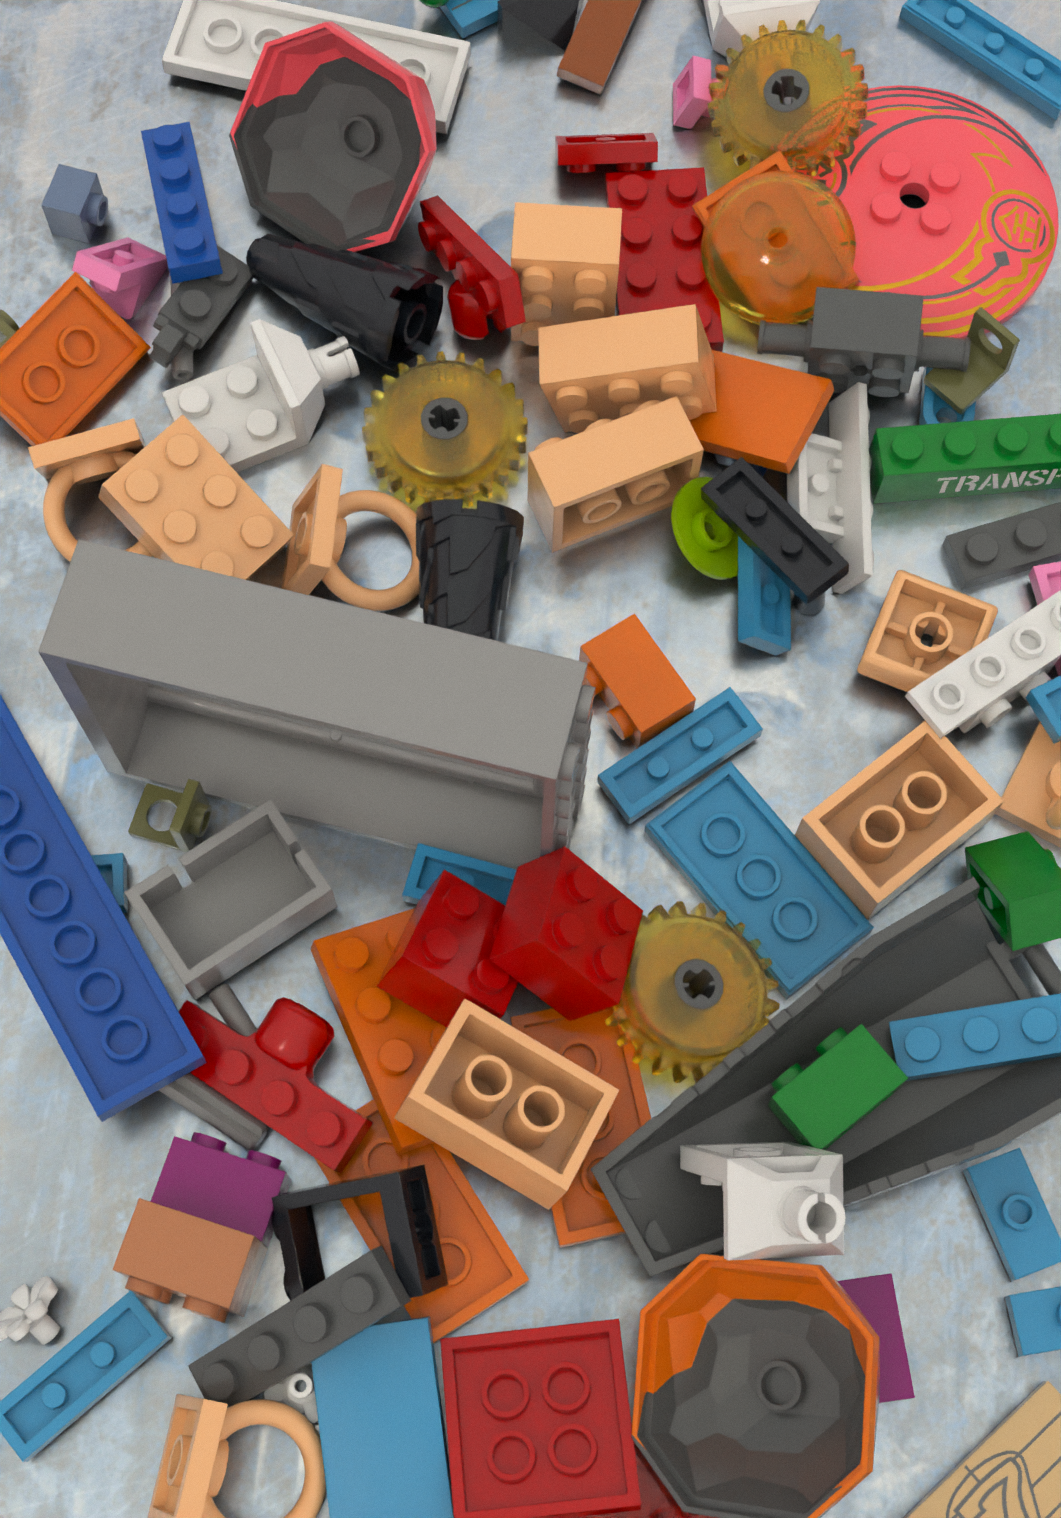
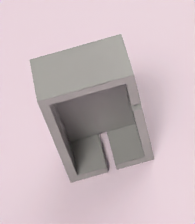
M271 799L179 857L182 866L192 881L183 888L168 864L124 892L194 1000L337 908L332 888L306 850H301L297 837Z

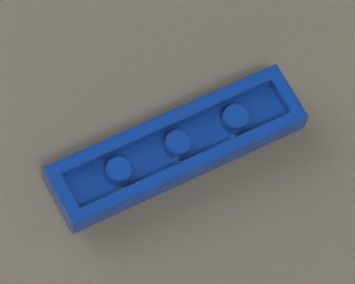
M190 122L163 125L158 128L141 131L172 284L223 274Z

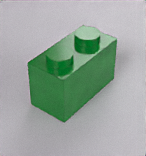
M1028 831L965 847L967 878L969 880L974 877L980 886L977 902L982 912L1012 951L1061 938V868L1057 865L1055 857L1049 849H1043Z
M862 1024L849 1034L842 1027L838 1028L815 1048L821 1055L820 1058L805 1070L798 1063L794 1064L771 1084L777 1093L771 1097L768 1107L799 1144L826 1150L899 1090L908 1079Z

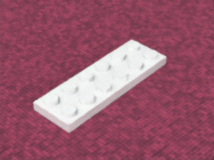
M183 0L162 58L164 73L246 91L266 42L323 22L332 21L424 79L435 110L436 132L447 134L471 56V42L277 0Z

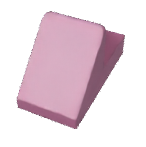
M127 237L77 251L72 271L90 279L89 284L95 292L119 316L125 319H132L168 268L166 255Z

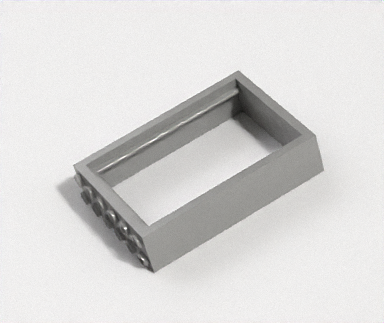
M78 539L38 652L107 772L184 791L187 780L193 779L200 782L206 797L254 809L271 799L282 816L416 849L418 843L516 870L518 866L566 846L570 849L572 840L570 835L573 826L572 816L578 817L585 791L584 781L589 749L587 748L591 735L590 725L594 710L592 705L596 687L586 685L588 663Z

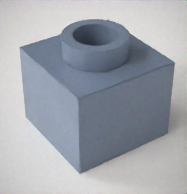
M59 164L41 206L52 234L90 243L96 226H102L106 219L108 198L103 194L97 173Z

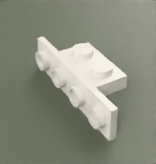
M857 382L828 403L829 438L811 433L790 474H787V502L828 543H831L832 547L849 563L848 574L833 585V592L843 594L872 577L875 560L872 550L871 531L873 505L870 499V469L872 463L869 454L868 436L870 411L867 404V384Z
M1061 590L907 692L905 695L907 700L940 739L957 727L964 734L981 722L986 728L991 727L1012 709L1010 702L1020 695L1026 700L1030 690L1052 680L1047 674L1061 657Z

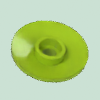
M698 477L685 483L675 495L671 512L673 532L682 553L698 571L714 579H731L738 576V535L701 499V487L713 478Z

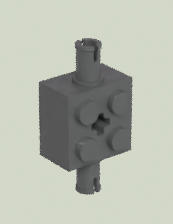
M817 287L813 320H808L807 325L760 320L757 354L762 355V353L804 357L803 362H808L807 373L831 379L835 390L833 393L844 392L857 382L867 384L868 392L874 396L894 397L899 395V392L909 393L913 373L918 372L919 367L967 372L971 338L923 335L924 331L920 329L924 298L922 295Z

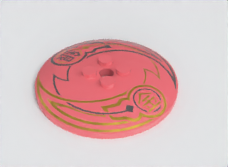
M881 86L856 91L827 102L812 111L808 122L801 129L789 132L775 151L776 153L780 150L857 274L859 283L849 290L924 296L920 328L924 331L923 335L965 338L968 335L974 313L980 307L1001 324L1007 322L1035 294L1052 261L1059 228L1058 207L1050 177L1042 161L1030 144L1010 124L989 109L964 97L920 86ZM906 194L917 195L923 199L925 206L917 209L907 207L902 203L900 197ZM984 329L985 334L990 332L989 330Z

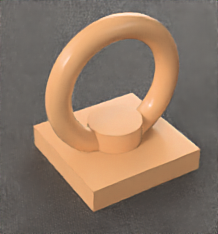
M134 418L28 447L34 469L45 479L51 478L43 501L45 528L55 548L69 562H71L78 541L70 532L65 519V501L68 492L73 484H84L111 477L145 447L141 431ZM139 541L126 549L127 551L153 557Z
M322 464L292 505L289 530L295 536L287 544L282 589L309 595L322 580L334 595L352 606L373 611H386L407 604L419 594V560L416 556V513L399 499L379 491L356 490L340 496L343 469ZM355 512H376L390 518L403 530L411 546L412 563L408 574L399 584L388 589L374 590L362 587L344 575L337 565L344 548L347 532V522L343 518Z
M1039 721L1001 795L1004 802L995 814L1061 848V741L1054 744Z
M181 1394L176 1395L147 1518H226L219 1511L212 1498L218 1494L226 1473L229 1446L226 1439L234 1432L252 1425H269L282 1430L294 1440L303 1457L305 1477L302 1492L292 1510L283 1518H316L327 1492L321 1440L313 1424L302 1413L289 1405L274 1400H248L227 1408V1403Z

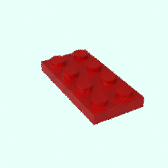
M704 167L605 173L607 208H622L616 294L617 316L696 304L711 350L722 352L724 338L713 242L692 205L707 197Z

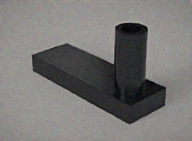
M742 457L701 487V499L793 591L795 608L800 613L806 615L816 614L821 611L825 605V591L848 574L849 563Z

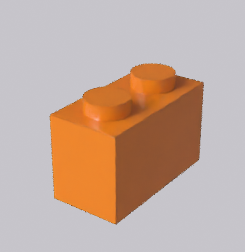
M635 613L580 646L579 661L588 663L586 685L596 687L595 696L599 694L608 707L609 711L606 712L608 721L622 740L629 737L634 746L639 748L693 712L696 698Z

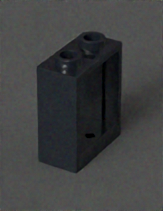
M425 1165L298 1189L272 1197L274 1208L272 1226L274 1234L281 1245L285 1266L283 1283L289 1300H293L325 1279L311 1205L380 1192L395 1271L409 1297L423 1296L448 1285Z

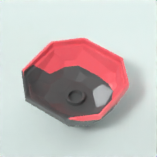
M332 21L323 22L264 44L229 134L250 206L304 243H314L336 251L342 249L357 252L395 241L426 183L437 150L435 110L424 79Z

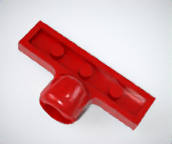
M438 195L420 201L423 221L418 223V232L425 250L427 252L432 251L439 258L444 270L447 272L451 271L455 278L447 294L454 330L465 339L483 340L489 334L486 319H493V324L500 333H503L507 328L526 322L518 273Z
M282 997L274 1002L256 1032L246 1037L197 1004L186 1000L179 1013L207 1062L190 1073L333 1171L342 1173L373 1122L319 1087L313 1079L314 1068L335 1037L334 1029L329 1022L300 1003Z

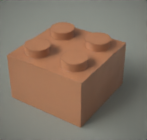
M139 1198L112 1270L128 1278L125 1289L133 1291L135 1294L168 1305L172 1295L175 1294L185 1298L182 1308L190 1310L197 1315L225 1323L228 1313L244 1317L268 1248L253 1235Z

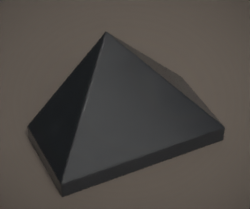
M584 0L497 1L498 34L502 40L565 53L577 26Z

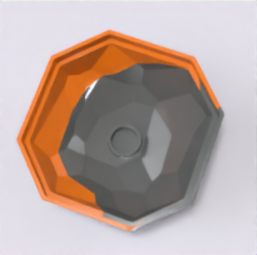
M700 1254L640 1311L631 1438L683 1512L717 1518H821L873 1471L880 1398V1337L843 1287L822 1265L764 1259L728 1261L724 1259L723 1255Z

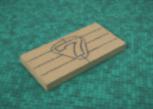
M1043 1381L904 1518H1061V1394L1049 1381Z

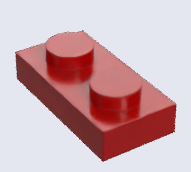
M654 133L555 136L558 166L567 165L568 172L596 171V164H616V169L620 171H640L646 169V162H658V141Z

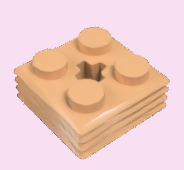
M898 570L891 583L857 671L864 676L908 692L988 639L998 608L914 574ZM924 633L933 636L931 647L921 643L920 638Z

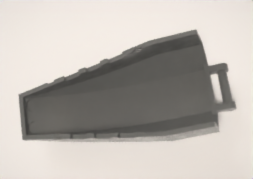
M972 877L868 938L816 981L813 987L789 1007L781 1010L769 1020V1023L748 1041L728 1054L707 1075L675 1098L666 1109L657 1116L652 1117L591 1168L593 1175L649 1276L652 1277L689 1264L700 1254L714 1255L724 1251L722 1186L701 1184L700 1175L680 1169V1145L759 1142L798 1143L768 1107L771 1097L777 1093L771 1084L787 1069L798 1063L805 1070L821 1057L815 1048L840 1027L849 1034L862 1024L896 1063L889 1028L890 1021L1032 998L1031 994L1010 963V961L1022 955L1029 963L1048 995L1060 994L1061 971L1043 943L1012 951L1006 942L999 945L977 902L980 886L976 879ZM1061 1057L906 1081L899 1090L826 1149V1151L843 1155V1207L996 1152L1060 1115Z

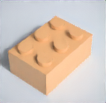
M515 202L511 267L519 276L526 322L511 327V341H523L531 346H539L538 327L615 316L622 208Z
M696 304L538 327L539 384L564 432L581 433L595 421L601 419L615 420L631 414L638 406L647 401L659 400L662 402L675 396L678 397L689 420L695 419L703 413L717 412L714 355Z
M677 396L662 402L659 400L647 401L638 406L631 414L615 420L601 419L595 421L581 433L565 439L560 437L548 439L539 444L534 451L529 452L527 500L553 553L671 507L678 490L685 483L699 477L704 449Z
M183 414L106 480L101 486L98 497L153 557L246 580L254 576L285 548L295 536Z
M924 721L805 815L798 826L795 836L865 918L869 920L987 824L1004 800L945 736L940 739L928 723Z
M464 999L394 1119L549 1210L568 1191L619 1089L469 1000Z

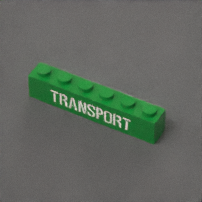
M1061 414L876 428L869 447L872 461L870 486L873 504L1061 489Z

